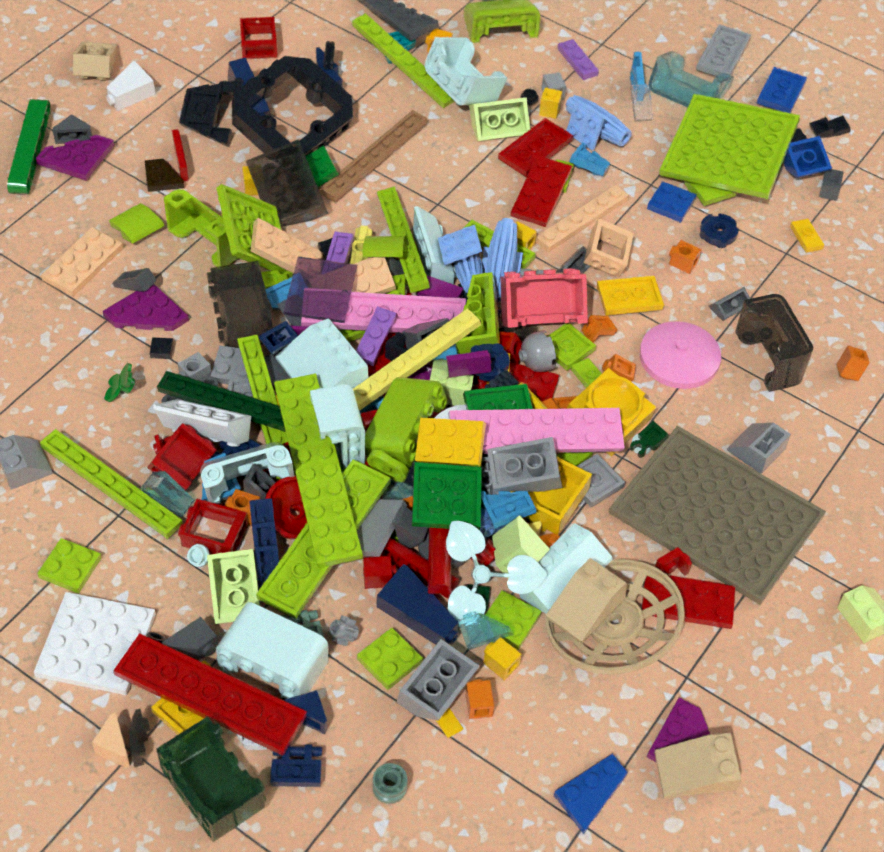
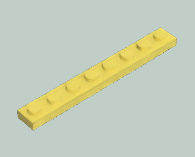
M467 308L353 388L359 411L386 393L396 377L407 378L481 326L480 319Z

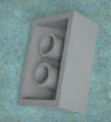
M441 639L401 688L397 703L417 717L439 721L480 666Z

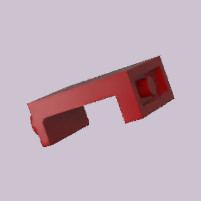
M183 423L176 429L147 466L149 470L180 494L188 489L191 482L200 472L201 466L217 450L213 447L214 445L210 440L201 438L196 434L197 432L192 426Z

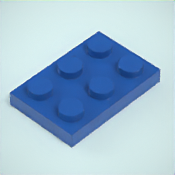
M774 67L757 99V103L782 112L791 113L806 83L807 77Z

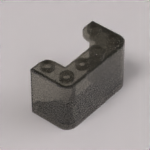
M258 261L210 268V272H207L208 284L212 286H208L210 298L216 301L213 302L214 313L219 314V317H216L218 330L221 329L218 331L219 343H224V346L239 348L238 338L258 335L259 338L260 335L273 328L271 311Z
M769 294L744 300L735 333L744 344L753 345L762 342L774 363V370L767 373L764 378L767 390L771 392L799 385L803 380L814 347L788 302L779 294Z

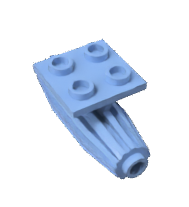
M577 95L569 97L566 101V110L571 114L566 131L572 134L573 138L580 143L587 144L586 147L589 149H595L598 137L618 146L626 145L631 138V131L617 117L596 103Z
M503 218L497 222L490 246L484 247L482 257L483 273H493L498 302H501L500 276H504V272L520 273L523 253L517 252V225L510 218Z
M475 225L438 238L444 264L453 262L456 276L466 293H468L472 275L483 273V266L479 255L482 249Z

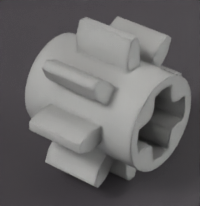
M341 615L340 620H334L329 629L330 635L333 637L332 641L343 646H347L348 641H355L359 633V629L355 625L356 620Z

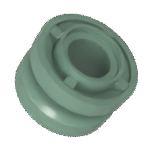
M386 763L376 769L373 774L372 788L375 797L379 801L386 804H394L404 798L407 792L408 781L405 770L394 763ZM386 781H393L396 784L393 786H387L384 783Z

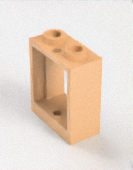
M598 219L590 233L584 263L619 277L627 266L634 233ZM602 240L621 248L620 259L597 250L598 241Z

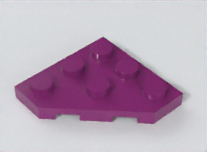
M100 135L90 136L89 140L85 141L77 139L64 142V146L56 148L53 145L48 146L38 155L36 163L37 165L87 181L114 147V140Z
M155 284L147 291L133 292L102 311L103 317L115 328L135 326L136 329L152 330L155 327L164 328L165 331H174L189 321L188 315Z
M678 698L650 748L647 758L656 762L654 751L657 749L711 735L701 709Z

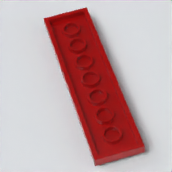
M140 633L113 670L115 676L282 756L291 744L307 714V711Z

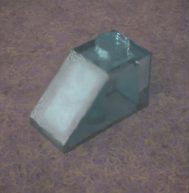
M165 471L152 472L140 487L144 493L179 517H182L195 501Z
M475 611L463 615V619L458 620L466 646L470 650L497 641L500 637L503 639L514 635L513 630L509 626L482 613L476 614Z

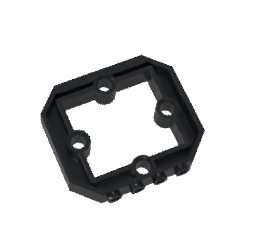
M284 56L279 60L276 59L270 67L262 69L256 77H251L245 85L237 87L233 92L232 125L269 159L278 164L292 165L320 147L327 146L349 129L353 119L352 96L309 58ZM290 77H293L307 89L305 96L309 102L314 104L321 102L334 114L326 121H313L308 134L294 145L276 130L277 121L273 116H260L251 107L260 99L270 97L273 90Z

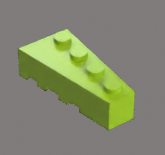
M493 273L472 275L467 294L468 299L463 311L468 308L480 319L481 326L455 343L459 354L470 353L471 348L475 345L500 344L497 288Z

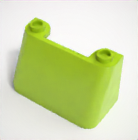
M529 0L472 2L464 8L463 17L472 43L480 42L481 35L484 33L489 35V28L521 25L522 32L527 31L530 38L538 37L540 12Z

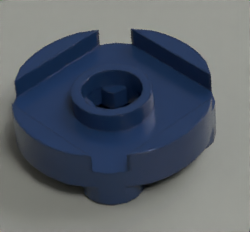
M718 213V216L710 214L703 218L699 235L701 239L708 243L716 245L718 248H725L736 240L739 228L736 226V221L726 214Z
M499 343L475 345L471 348V352L488 350V353H490L492 361L491 372L475 374L479 376L480 380L490 381L502 371L509 370V355Z

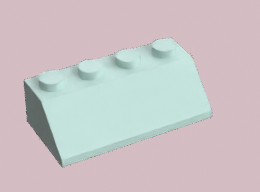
M415 206L413 236L426 276L428 275L454 285V278H457L455 266L452 267V263L444 264L438 238L443 236L442 225H438L435 216Z
M576 523L549 548L550 550L538 562L547 572L544 582L532 592L519 594L521 599L545 614L548 613L575 572L589 558L604 568L613 560L612 556L593 533Z

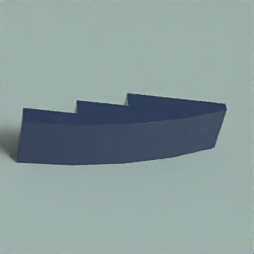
M272 498L249 500L259 590L279 563Z

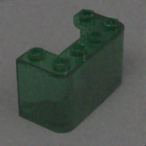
M207 716L156 748L164 775L210 840L215 842L264 809L266 797L264 795L265 787L258 777L254 779L245 769L242 771L237 765L239 762L232 751L228 752L224 747L225 742L221 737L224 734L222 728L217 722L213 723Z

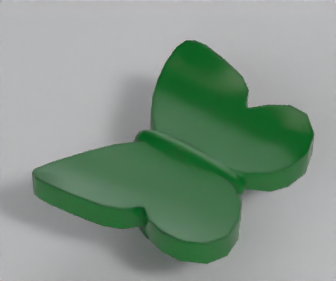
M127 362L120 374H115L109 379L108 384L111 387L106 391L105 401H113L119 395L120 390L129 393L133 389L135 379L132 378V364Z

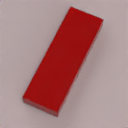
M178 129L172 130V138L180 178L183 181H188V169L180 132Z

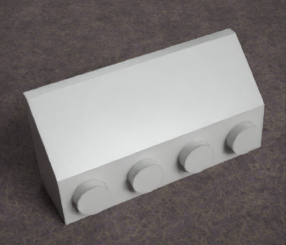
M181 399L154 405L153 409L162 425L171 428L172 432H175L183 423L192 426L196 430V434L200 437H208V440L212 442L225 441L229 446H240L241 443L249 441L251 416Z

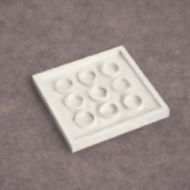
M66 592L34 670L35 677L127 695L131 683L115 676L113 670L138 634L146 636L150 632L156 615L155 609Z

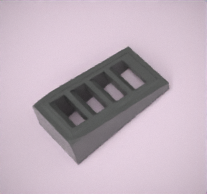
M834 169L825 171L819 194L821 198L835 201L838 199L844 172Z
M149 268L123 272L112 284L117 288L147 291L156 282V278Z

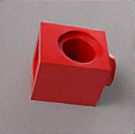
M499 332L500 344L507 353H510V362L519 363L521 340L516 333Z

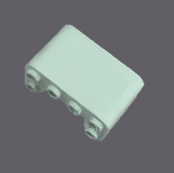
M435 37L425 60V70L458 105L497 101L507 77L501 71H495L491 76H483L470 63L475 48L467 37Z
M342 384L311 390L310 399L316 414L321 439H324L325 436L331 438L332 444L335 445L341 472L345 471L352 459L365 464V430L353 388Z
M247 602L217 645L216 654L218 666L222 671L231 674L237 673L241 668L245 672H253L266 682L278 684L281 698L285 700L310 692L328 663V643L318 633L257 604Z

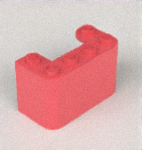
M568 268L563 269V273H556L555 269L543 270L544 274H536V271L531 270L524 271V275L516 272H504V276H500L503 326L512 328L518 327V324L526 326L527 324L561 322L588 323L586 274L580 273V270Z

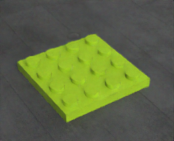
M219 185L216 188L218 201L220 202L222 218L224 219L232 256L272 271L279 270L280 274L288 271L250 251L253 224L257 218L282 230L276 206L226 185Z

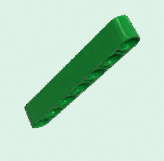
M29 100L8 176V193H30L37 167L36 158L40 154L50 116L51 105L49 100Z

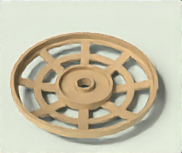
M615 559L605 567L607 570L633 571L638 574L633 584L626 583V591H629L627 597L590 634L598 642L593 651L566 632L555 633L554 623L547 618L545 620L549 640L558 654L571 665L596 674H624L637 671L656 662L676 643L683 629L685 619L681 593L676 584L664 572L643 562ZM649 576L660 582L672 596L659 602L651 592L642 588L646 577ZM638 594L646 598L653 606L641 610L638 604L635 603ZM676 604L678 611L676 631L674 634L662 632L664 627L663 610ZM657 614L656 630L644 629V619ZM616 619L622 620L619 624L610 623ZM638 637L650 639L639 649L632 650L630 643ZM572 640L573 644L588 657L583 663L572 658L564 652L558 641ZM656 641L668 642L657 653L638 662L636 657L649 650ZM608 646H620L624 654L612 656L603 655V652ZM597 660L610 662L627 660L629 664L623 667L610 668L593 666Z

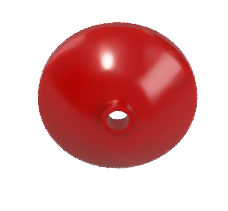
M289 476L273 484L265 498H272L276 533L285 538L295 540L307 524L297 478L296 476ZM295 510L299 515L294 516L291 511Z

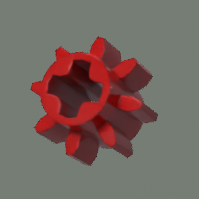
M490 539L485 542L484 550L475 554L478 564L481 563L487 566L495 559L494 551L496 549L493 547V542Z

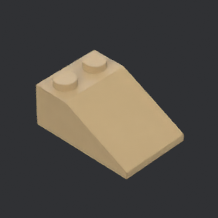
M82 41L73 53V75H78L79 78H89V76H92L99 80L110 78L113 72L117 44Z
M589 558L575 572L546 614V618L582 644L626 598V582Z
M731 733L706 735L654 751L664 799L736 791L741 782Z

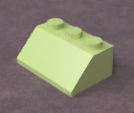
M527 98L469 105L471 124L477 141L520 136L530 130Z

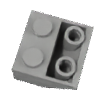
M774 422L752 423L727 448V451L762 474L786 449L791 434Z

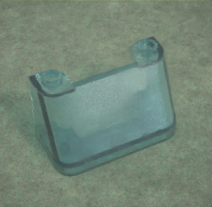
M670 51L657 57L648 86L653 93L688 107L694 94L721 99L730 88L734 77L721 73L711 83L683 71L685 64L683 56Z

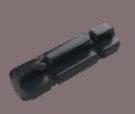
M333 41L325 43L323 61L325 69L333 68L335 43Z

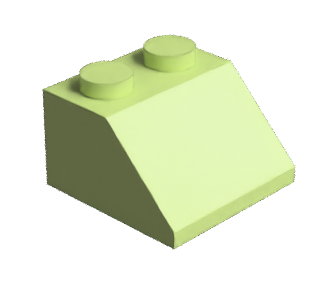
M520 515L492 536L493 547L496 549L494 551L495 563L502 573H508L507 565L515 556L527 555L539 562L550 550Z
M862 585L843 594L837 608L863 643L883 635L884 600L874 588Z

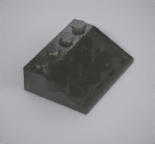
M299 139L246 161L260 200L276 206L281 227L312 221L329 214Z

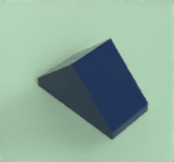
M287 321L259 336L273 356L298 337Z
M317 690L284 700L307 711L306 718L302 723L303 725L326 734L327 718Z

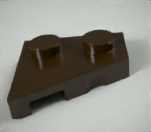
M164 159L144 160L148 192L184 189V181Z

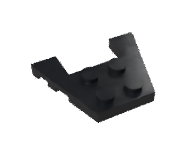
M238 77L229 82L225 80L215 85L206 84L186 89L179 120L180 125L229 147L232 130L230 128L215 127L222 94L233 95L237 87L243 86V79Z

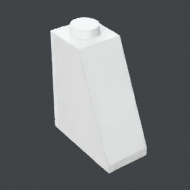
M135 61L127 66L106 87L108 94L106 99L109 105H113L117 111L155 95L153 79Z

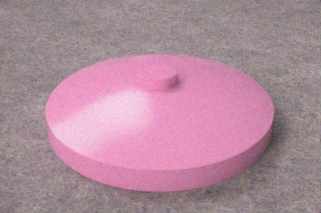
M673 321L659 324L650 329L641 342L639 355L643 368L653 379L669 387L690 389L702 386L714 378L721 363V350L716 340L706 330L691 323Z

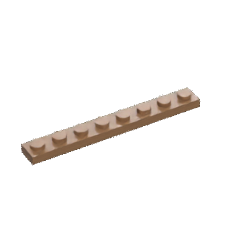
M412 110L342 169L338 176L320 188V194L336 202L427 123V117Z

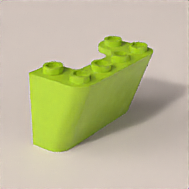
M174 190L163 197L167 228L170 233L182 238L196 230L215 244L217 251L212 255V263L220 270H223L238 259L232 256L230 252L224 219L185 190Z
M396 377L365 433V455L369 456L372 450L380 449L396 460L405 463L409 469L416 454L417 444L415 441L419 433L420 418H428L432 415L433 411L440 412L441 409L443 410L446 407L447 398L441 382Z

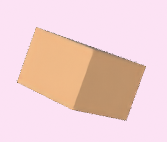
M112 713L98 732L92 745L95 754L123 767H128L130 764L116 713Z

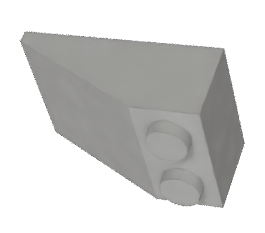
M553 437L487 449L494 491L541 492L562 488Z

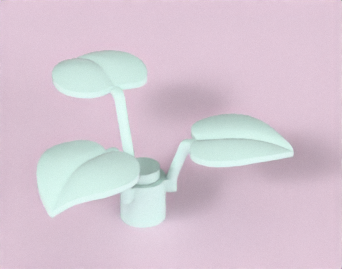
M452 521L450 523L446 539V548L449 555L458 561H466L472 557L475 566L471 571V577L474 580L472 590L466 586H458L452 591L448 599V611L458 621V627L475 623L485 613V600L480 594L475 593L479 583H486L490 577H507L509 590L517 594H526L537 589L546 579L547 572L535 559L527 555H518L511 559L507 565L508 573L490 572L488 567L478 564L475 555L482 552L485 548V539L480 530L462 521Z

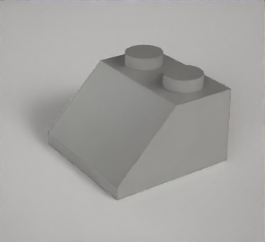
M17 435L0 439V467L11 490L53 474L38 440Z

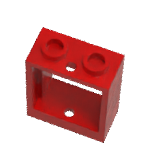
M275 17L240 18L242 58H278ZM271 33L272 38L267 40H246L245 34Z
M196 499L194 505L188 509L185 524L182 523L178 531L181 545L191 548L195 544H202L207 547L209 554L237 551L248 527L247 512ZM201 517L232 525L224 543L193 535Z

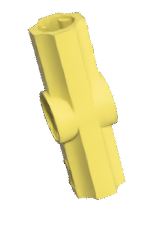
M361 225L359 228H356L354 242L352 243L350 265L369 258L363 257L362 251L365 236H372V229L368 228V226Z

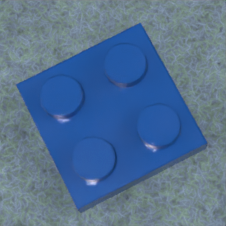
M662 181L649 201L647 209L681 223L696 200L697 194Z

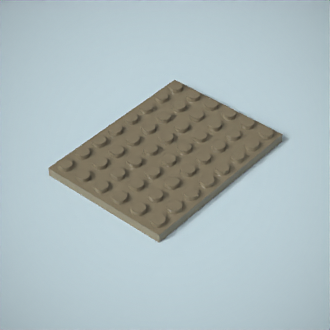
M676 426L668 436V439L662 443L611 505L608 513L670 551L679 547L683 553L690 557L693 565L724 584L734 586L736 591L761 605L823 519L826 511L683 428Z

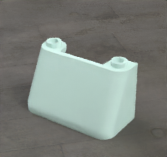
M273 442L205 462L201 466L200 474L208 502L221 504V494L228 491L226 480L246 475L254 463L262 470L268 468L271 478L275 476L281 479L289 476L293 477V464L288 450L281 443Z

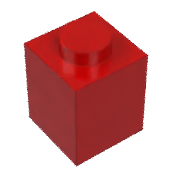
M390 556L363 558L365 589L383 588L396 573V565H391Z

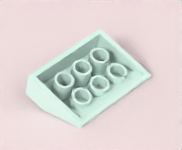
M329 318L310 325L276 355V360L290 378L316 373L320 388L334 387L342 384L355 388L369 378L368 365Z

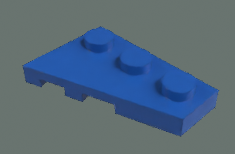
M611 754L556 790L554 797L581 832L585 834L595 817L599 815L606 802L626 778L628 772L616 757Z

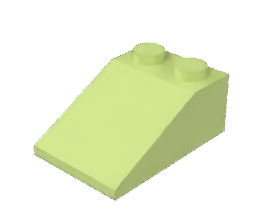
M440 358L433 361L430 380L440 381L447 398V404L457 406L465 405L463 393L464 391L471 390L474 375L449 377L447 361Z
M253 549L207 555L215 624L234 622L247 602L260 606V600L256 597L259 587L255 552Z

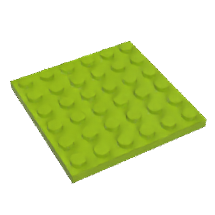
M694 94L661 165L659 175L768 199L800 121V115Z

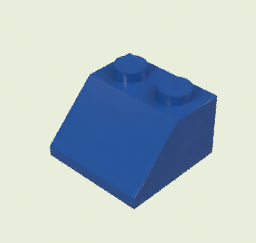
M820 136L790 143L783 160L785 169L796 178L832 169Z

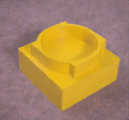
M608 368L571 401L567 409L619 408L625 445L651 420L656 406L644 397L646 393L626 378L618 376ZM609 451L606 453L612 457L617 451Z
M557 457L562 488L541 492L527 491L535 505L536 513L522 518L528 524L541 521V531L546 532L549 530L557 535L588 492L592 478L591 473Z

